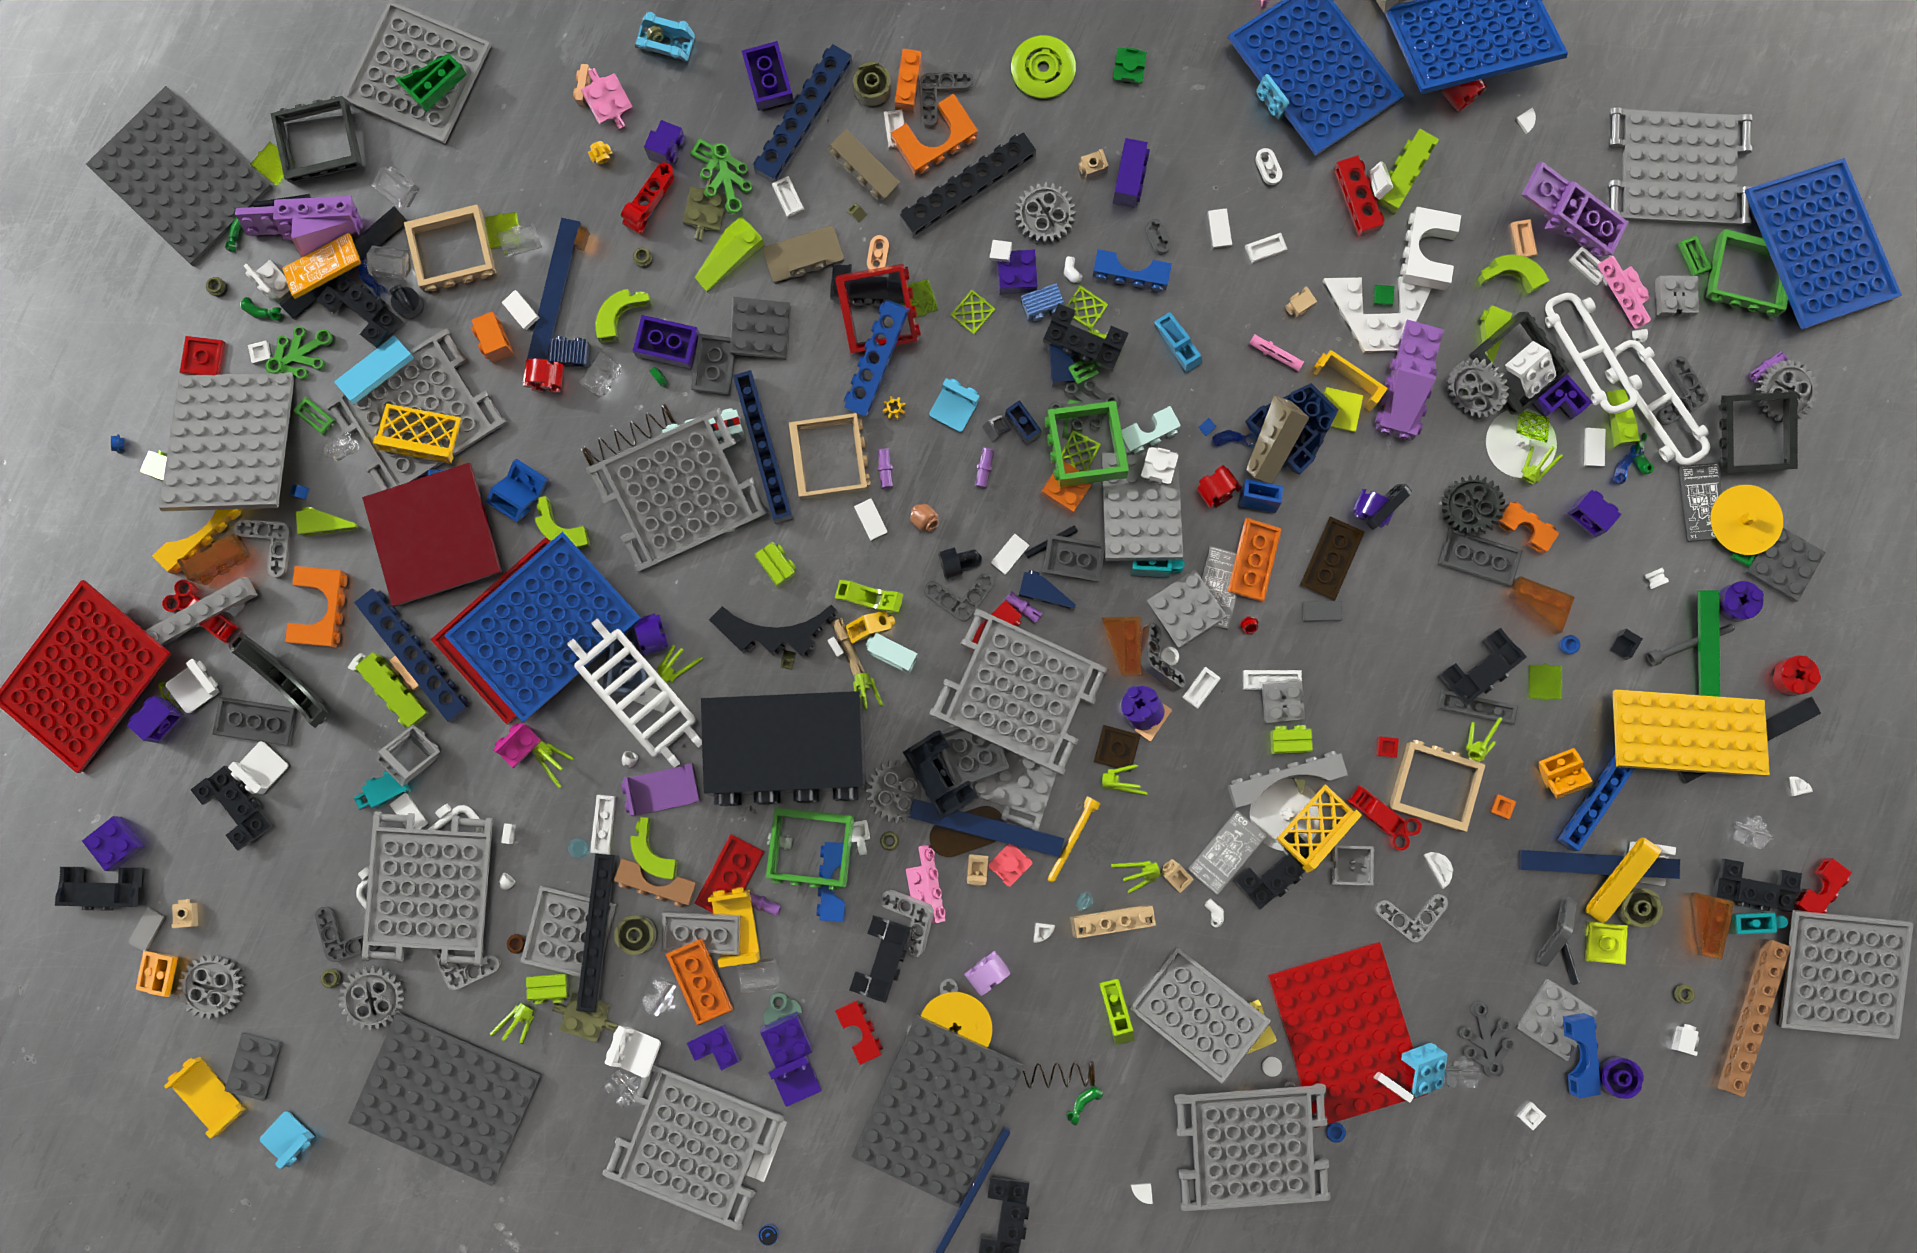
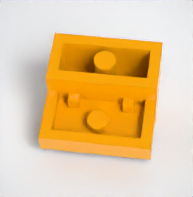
M1575 748L1539 761L1542 779L1547 789H1551L1556 799L1593 786V781L1583 767L1584 762Z
M143 951L135 990L169 997L171 995L178 956Z

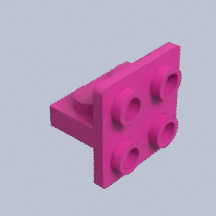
M522 722L514 724L509 729L510 733L505 738H500L495 743L496 747L493 749L512 768H515L542 741L528 725Z

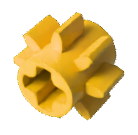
M603 141L593 143L590 146L591 151H588L592 162L596 161L598 165L608 162L610 160L609 155L613 154L608 143L604 145Z
M890 396L889 402H883L887 407L883 409V413L889 414V420L891 417H896L899 420L900 414L905 415V411L901 408H904L906 404L900 403V397L893 399ZM895 405H897L898 410L895 409L894 411H891L890 406L894 407Z

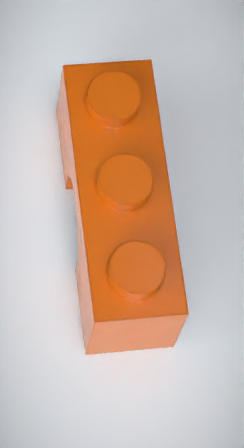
M902 50L895 96V110L902 109V111L914 113L917 80L922 60L921 51Z
M1517 502L1506 504L1505 511L1501 512L1503 519L1497 518L1499 521L1498 526L1508 533L1514 532L1518 525L1526 526L1531 533L1527 545L1542 555L1548 552L1559 535L1556 528L1549 523H1543L1539 520L1540 517L1532 512L1528 513Z

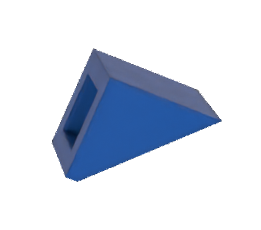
M1208 418L1198 428L1207 436L1215 430L1216 425Z
M292 484L289 496L306 500L309 488Z

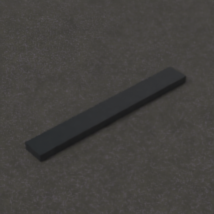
M395 206L353 240L360 261L400 229L404 222H407ZM341 275L296 299L289 294L279 305L293 319L316 300L327 286L331 287Z
M1808 697L1766 719L1767 742L1822 714L1813 697ZM1678 771L1685 784L1706 774Z
M595 853L576 1011L597 1012L616 855Z

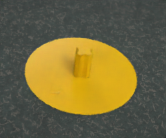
M1738 485L1727 489L1716 499L1711 511V526L1716 538L1727 549L1743 555H1754L1768 550L1776 543L1783 529V514L1776 499L1766 490L1753 485Z
M961 992L941 994L931 1000L921 1014L923 1018L985 1047L989 1046L992 1037L990 1015L979 1000Z

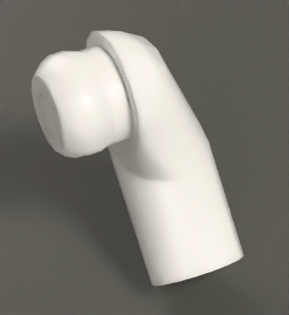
M1066 257L1065 276L1073 283H1080L1083 276L1074 268L1075 258Z
M1210 898L1204 906L1211 911L1212 926L1218 928L1224 923V910Z

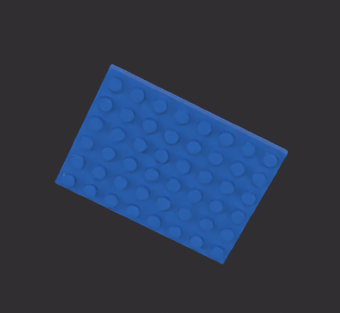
M1282 0L1230 33L1227 37L1257 79L1261 82L1263 76L1268 74L1288 99L1289 105L1284 115L1315 156L1404 97L1403 92L1333 0Z
M1413 0L1394 5L1385 12L1421 94L1564 59L1568 55L1542 0Z
M1845 158L1754 186L1744 191L1801 330L1902 296Z
M562 531L444 636L519 719L525 722L579 674L574 664L580 658L567 645L569 641L574 639L587 654L604 639L591 624L597 618L610 634L616 629H620L624 634L641 618ZM614 640L610 645H608L604 650H602L598 655H596L592 660H590L586 665H584V667L586 668L616 640Z

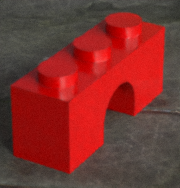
M1825 858L1814 873L1822 880L1823 888L1821 892L1817 894L1811 889H1802L1795 899L1794 907L1806 912H1827V906L1837 899L1838 891L1841 887L1848 884L1850 881L1849 876L1852 874L1851 871L1834 858Z
M856 1000L835 1010L843 1029L848 1026H857L862 1031V1040L852 1046L859 1065L882 1054L883 1046L879 1038L875 1039L872 1033L875 1029L871 1020L867 1021L864 1016L867 1011L862 1002L859 1003Z

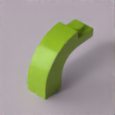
M1514 254L1495 258L1490 263L1491 266L1481 271L1482 274L1478 277L1480 285H1483L1501 275L1514 276L1521 281L1528 294L1545 286L1550 281L1544 270L1536 262L1527 257Z
M624 289L611 295L602 304L597 314L596 335L598 341L603 343L619 340L617 332L619 317L628 309L650 306L651 298L649 294L636 292L631 296L629 289Z
M546 496L538 498L537 510L539 515L542 514V516L536 517L535 521L547 539L552 541L563 531L579 550L591 547L587 528L580 526L564 529L557 526L553 518L550 500Z
M839 580L835 599L876 611H886L887 613H899L903 594L899 592L874 589L846 580Z
M640 817V821H637L636 832L639 835L631 836L630 838L631 849L636 861L645 871L656 877L675 879L678 860L661 858L651 850L649 845L651 818Z

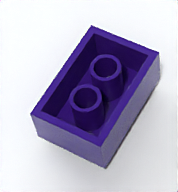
M778 41L742 50L758 111L793 102L794 99Z
M1125 138L1112 204L1134 208L1136 202H1140L1150 149H1147L1148 142Z
M641 315L633 353L636 357L691 369L700 333L698 328Z

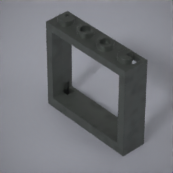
M332 96L329 100H314L312 104H297L294 108H281L280 111L270 113L284 179L288 182L294 183L363 166L350 104L343 96ZM342 109L351 156L294 169L284 122Z
M1528 311L1517 313L1469 354L1472 361L1478 358L1480 363L1485 359L1486 365H1488L1491 361L1485 352L1519 323L1532 341L1550 351L1556 377L1532 398H1528L1525 395L1518 401L1509 388L1506 391L1509 396L1506 398L1507 402L1504 406L1511 415H1520L1570 372L1564 364L1565 361L1556 353V347L1547 340L1546 333L1538 327L1535 317H1531Z
M1797 392L1721 395L1719 410L1721 411L1722 419L1719 420V428L1722 430V438L1719 440V447L1722 449V457H1720L1719 462L1723 472L1798 469ZM1783 399V463L1734 466L1733 401Z

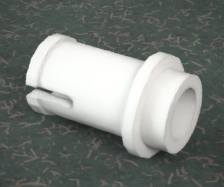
M771 833L768 836L769 841H767V845L769 846L771 840ZM789 835L786 837L781 836L780 847L784 848V850L791 849L793 838Z

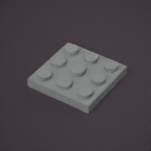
M1195 569L1147 600L1178 648L1183 647L1227 618V615Z
M1546 979L1519 1021L1516 1029L1563 1060L1568 1061L1578 1044L1573 1039L1564 1036L1563 1017L1585 1013L1595 1018L1598 1011L1551 980Z

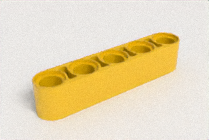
M1644 837L1640 838L1590 900L1585 910L1586 913L1602 923L1607 922L1658 858L1661 848Z

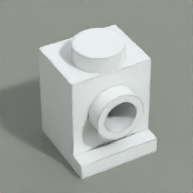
M1684 1024V1027L1677 1026L1671 1049L1697 1056L1698 1052L1694 1051L1699 1043L1697 1027Z

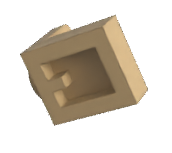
M1173 859L1165 863L1160 871V875L1179 893L1194 880Z

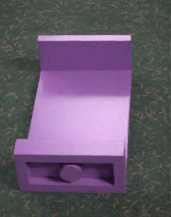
M693 763L639 776L623 777L624 782L621 783L622 792L627 796V801H625L626 812L630 813V816L701 802Z

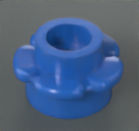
M117 434V436H111V451L120 453V449H124V438H120V435Z

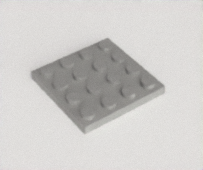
M540 886L520 963L580 977L590 897ZM611 902L609 907L605 948L616 908V904Z

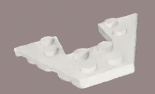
M1362 277L1323 279V283L1331 293L1333 301L1338 305L1341 315L1350 326L1352 334L1358 340L1363 353L1398 352L1406 320L1417 321L1432 288L1403 283V277H1399V313L1363 314Z

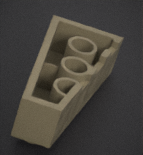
M847 129L826 150L849 173L855 176L862 186H866L877 200L883 201L900 183Z
M1276 395L1272 399L1246 469L1256 479L1273 484L1309 419L1292 401Z

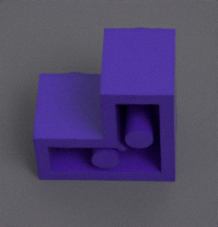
M661 120L656 132L650 131L644 145L649 160L659 164L669 163L671 165L672 162L674 163L678 155L677 149L679 146H682L685 139L682 128Z
M1566 374L1533 404L1545 417L1561 406L1573 419L1592 404V401L1571 377Z
M725 1025L687 1043L694 1061L713 1053L720 1070H724L741 1061Z

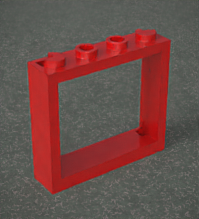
M904 264L836 276L835 280L850 353L866 351L864 349L866 341L858 343L846 281L899 272L905 306L910 309L907 316L911 333L899 335L896 345L918 341V336L921 335L920 326L915 324L914 317H917L916 306H912L911 299L914 298L912 287H908L907 280H910L908 268L905 269ZM886 338L878 339L881 345L886 344Z

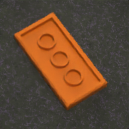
M1245 518L1227 592L1264 602L1281 528Z
M702 938L665 954L697 1026L733 1010Z

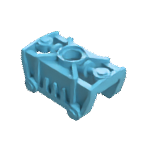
M647 12L643 17L634 47L645 49L648 52L653 51L671 56L674 59H682L687 62L695 34L685 21H680L679 23L656 17L654 13ZM654 25L661 27L665 32L663 38L670 39L669 45L648 40L644 27L650 28ZM687 38L690 39V43L684 42L679 44L677 39Z

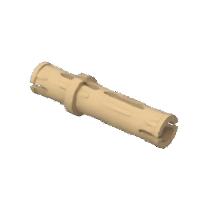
M843 619L833 621L831 624L838 638L836 640L844 651L853 676L864 672Z

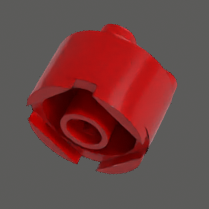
M1481 79L1445 88L1441 92L1457 111H1461L1470 105L1477 95L1480 96L1487 86Z
M545 359L526 360L523 386L532 388V391L543 392V389H547L552 393H560L564 365L555 361L553 365Z
M1222 465L1210 477L1206 475L1199 480L1200 485L1197 487V491L1208 507L1212 509L1213 505L1217 508L1233 498L1232 493L1235 490L1238 493L1242 486L1230 469Z
M1794 656L1781 660L1775 666L1773 676L1776 688L1781 693L1791 696L1811 692L1821 680L1818 666L1808 656Z

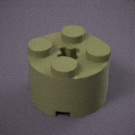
M866 62L860 65L854 73V92L863 105L875 106L889 99L891 79L885 67L877 62Z
M1633 888L1616 912L1618 917L1628 926L1647 928L1655 925L1661 919L1663 906L1659 896L1652 890Z
M642 915L625 917L617 925L614 932L616 945L629 955H638L649 951L654 946L657 938L654 923L651 919ZM635 929L637 933H640V936L637 937V940L635 937H632V933H635Z

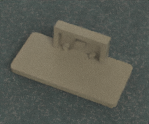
M827 226L763 248V254L773 282L799 277L810 271H818L825 266L841 262L844 259L833 226Z

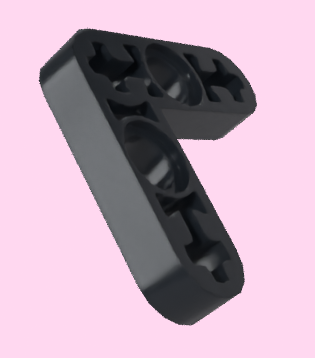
M1407 484L1395 485L1385 495L1389 499L1366 521V524L1372 530L1376 529L1412 494L1413 490Z

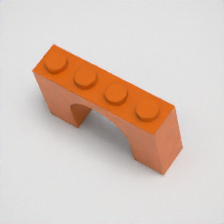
M954 94L938 103L937 109L950 128V136L944 144L938 147H928L921 144L907 123L891 132V140L895 143L914 175L925 173L929 170L930 165L941 163L946 155L957 153L962 145H969L977 139V128Z
M295 566L292 585L298 588L321 590L327 597L328 610L323 619L315 624L287 623L285 642L295 645L336 648L340 642L339 625L342 624L343 620L341 607L345 603L343 591L347 585L346 573L334 569Z

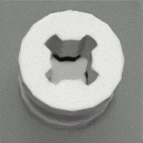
M1663 568L1645 575V578L1650 582L1649 586L1651 589L1669 582L1668 578L1663 574Z

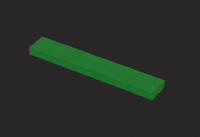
M1698 590L1700 696L1720 697L1719 590Z

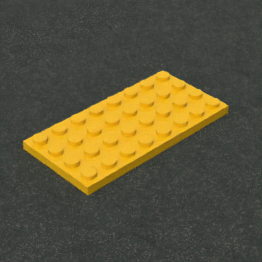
M1629 690L1613 691L1616 767L1759 777L1770 775L1765 700Z

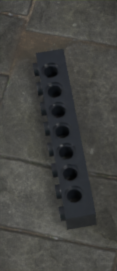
M1024 132L1020 135L1015 134L1005 145H998L990 155H983L975 165H968L960 175H953L943 186L938 185L932 190L931 194L928 196L923 195L916 201V204L905 207L900 214L901 222L912 238L1034 158L1036 156L1035 147ZM1011 150H1016L1018 154L1012 156L1008 152ZM1000 160L1003 164L996 166L993 162ZM984 170L987 172V175L980 176L978 172ZM970 181L972 184L966 187L962 183ZM955 191L957 194L954 197H950L947 195V192ZM934 201H939L941 205L939 207H933L931 203ZM923 211L926 215L924 217H917L916 213Z

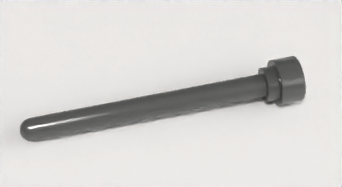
M1729 624L1720 628V636L1734 631L1735 626ZM1698 637L1663 651L1653 650L1648 652L1647 657L1653 667L1660 665L1665 658L1697 646Z

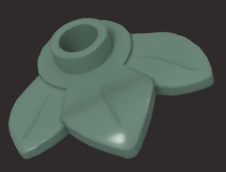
M783 993L773 994L769 1000L770 1006L764 1011V1023L767 1025L795 1012L800 1015L802 1013L800 1004L795 1000L788 999ZM777 999H781L783 1001V1004L781 1006L776 1005Z

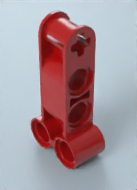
M660 163L655 168L631 203L628 202L621 212V217L624 218L622 224L638 234L642 233L646 227L647 218L674 181L673 168L669 163ZM653 187H658V188H659V189L656 190V191H652V190H651V188H653ZM644 201L648 202L647 205H641Z
M184 579L178 580L174 585L176 594L167 595L162 601V606L166 611L176 614L201 599L196 596L198 592L196 584ZM189 585L188 592L184 594V586ZM176 600L177 606L172 609L171 603ZM221 614L199 624L224 643H227L229 636L235 629H238L234 623Z
M1358 785L1356 792L1346 801L1391 836L1389 844L1393 850H1406L1410 845L1408 836L1417 835L1421 832V822L1416 818L1404 820L1369 791ZM1409 822L1415 824L1416 829L1414 832L1408 830L1407 824ZM1397 837H1401L1404 840V845L1401 848L1395 843Z

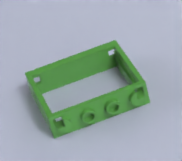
M1724 229L1717 237L1705 298L1711 299L1715 303H1728L1736 308H1748L1751 312H1764L1772 317L1781 315L1786 311L1788 297L1781 280L1779 281L1775 304L1717 290L1725 244L1770 255L1763 238Z
M1116 401L1048 409L1047 417H1044L1045 428H1049L1050 434H1047L1048 445H1052L1053 452H1050L1051 462L1055 463L1056 469L1053 470L1055 480H1058L1059 487L1125 479L1128 477L1129 468ZM1107 413L1117 467L1065 474L1056 420Z
M774 807L766 878H772L771 882L783 884V880L791 881L790 885L802 886V882L810 883L809 887L821 888V885L824 884L829 885V889L840 890V887H846L854 816ZM783 817L846 823L839 880L777 873Z

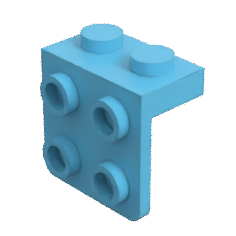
M1266 74L1263 76L1256 92L1259 99L1268 106L1269 112L1279 120L1285 116L1284 112L1289 105V101L1272 78Z
M946 378L942 384V391L929 414L931 418L958 432H962L975 410L980 396L977 395L978 392L970 387L966 389L960 386L961 383L953 378L951 380Z
M1428 1043L1402 1053L1401 1060L1415 1069L1412 1095L1414 1097L1427 1094L1443 1086L1448 1054L1433 1043Z
M286 1111L260 1137V1142L278 1158L275 1165L282 1169L291 1167L297 1160L296 1156L309 1148L311 1145L310 1141L315 1136L290 1112Z

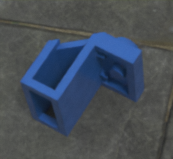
M515 459L512 462L508 475L491 487L486 503L515 522H519L531 511L529 508L530 504L542 495L548 478L520 460Z

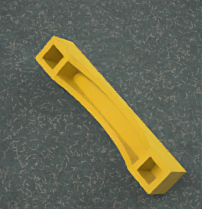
M243 509L216 510L209 522L197 533L182 540L166 542L152 557L167 572L171 574L181 572L185 568V564L189 560L196 558L199 551L203 547L208 546L217 533L223 532L231 520L240 516Z

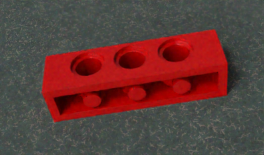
M1359 155L1338 161L1334 170L1359 237L1380 230L1385 222L1384 215L1378 210V199L1371 191V180L1369 177H1366L1363 160H1360ZM1355 175L1358 181H1353L1350 176ZM1356 193H1363L1365 198H1359ZM1363 210H1369L1371 215H1365Z

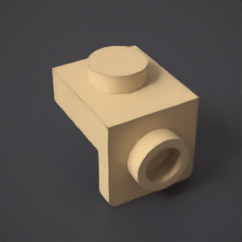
M969 854L967 884L976 887L986 885L988 856Z

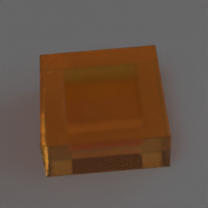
M579 227L574 241L576 248L582 251L585 250L590 235L585 227Z

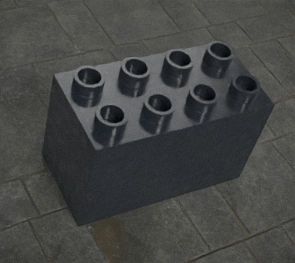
M860 691L701 698L704 794L714 797V805L741 806L742 795H753L754 803H757V805L781 804L780 794L793 793V801L796 803L820 802L819 792L833 791V800L856 801L858 800V790L867 789L864 708Z

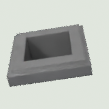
M1002 414L988 420L982 426L991 441H995L1011 430Z

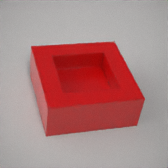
M1379 736L1377 756L1397 758L1399 738Z

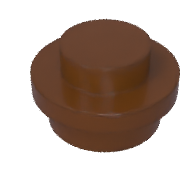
M520 934L511 935L507 940L508 950L514 954L523 952L526 939Z

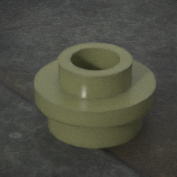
M657 25L651 26L646 32L647 39L655 42L662 41L665 34L664 30Z
M638 248L633 254V260L638 266H647L652 260V254L647 248ZM645 255V260H640V256Z
M212 277L206 282V290L213 296L221 295L225 290V282L219 277ZM219 284V287L214 290V285Z
M887 831L882 834L880 844L883 849L892 851L898 847L899 837L896 833ZM888 837L893 838L891 845L886 843Z
M327 969L321 975L322 985L329 989L337 987L341 981V975L335 969ZM330 975L334 976L333 982H330L328 979Z
M1682 984L1675 989L1674 995L1679 1003L1689 1004L1694 1000L1695 992L1691 986ZM1684 990L1687 993V996L1685 998H1683L1681 995L1682 991Z

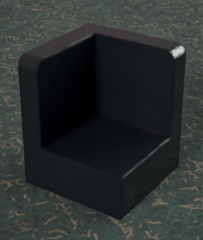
M1626 628L1620 631L1610 651L1625 660L1631 659L1643 638Z

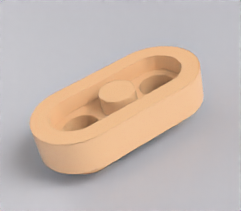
M882 235L873 237L870 242L867 258L869 270L886 267L889 242ZM882 244L883 248L877 249L876 246ZM875 262L880 263L878 267L873 266Z

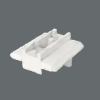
M1149 447L1141 477L1159 482V484L1161 482L1171 484L1178 459L1177 453L1162 448Z

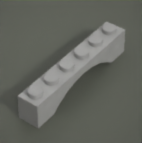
M239 578L148 628L145 632L164 647L202 622L257 596V593L249 578Z
M1335 751L1325 753V758L1317 760L1315 756L1305 759V764L1299 765L1298 762L1288 764V769L1280 770V767L1268 770L1269 774L1264 776L1260 772L1250 775L1251 779L1243 781V778L1231 781L1232 785L1228 786L1233 806L1238 808L1255 803L1270 785L1286 777L1296 775L1311 776L1327 782L1347 776L1348 773L1342 754H1336Z

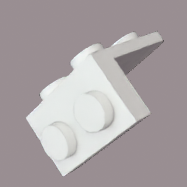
M1534 341L1505 365L1507 371L1520 378L1525 395L1528 398H1532L1535 394L1539 393L1542 388L1556 377L1550 351Z
M194 659L186 662L188 668L166 683L167 689L188 714L220 693L216 687L218 683L212 676L209 677L205 672L207 668L204 664Z
M260 741L240 763L232 762L228 768L232 771L231 775L236 780H242L246 784L245 788L250 793L264 794L288 769V763L265 742Z
M618 1026L613 1035L611 1047L606 1053L605 1064L621 1067L647 1078L661 1042L630 1027Z

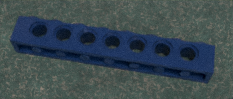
M834 44L829 49L826 48L822 55V61L820 64L817 63L812 71L813 75L804 82L801 94L795 96L793 100L794 105L785 112L781 125L776 126L771 141L768 140L765 143L762 155L757 156L753 163L755 173L771 183L777 181L852 63V55ZM828 65H835V66H836V67H835L834 69H832V70L827 69V66H828ZM819 80L826 81V83L823 85L817 84ZM810 95L816 96L814 100L807 99ZM801 110L806 111V114L803 116L797 115ZM790 126L797 127L794 131L787 130ZM781 141H785L787 143L783 147H779L777 145ZM770 157L777 158L775 162L767 161Z
M749 370L733 375L773 521L776 524L793 519L753 373Z
M370 589L354 602L446 721L453 723L470 709L467 705L469 701L463 694L459 695L455 690L457 686L451 679H446L443 675L446 673L439 664L435 665L432 661L433 655L427 649L424 650L420 646L422 642L418 636L412 635L409 632L410 626L404 619L401 621L398 618L399 612L396 608L387 604L385 594L381 590ZM381 605L382 612L376 615L375 609ZM393 620L394 626L388 630L387 623ZM401 635H405L406 640L403 644L398 643V639ZM412 650H417V657L415 659L410 658ZM428 664L429 671L426 674H422V667ZM439 679L441 685L438 689H434L433 683ZM451 694L453 697L452 702L446 704L445 697Z

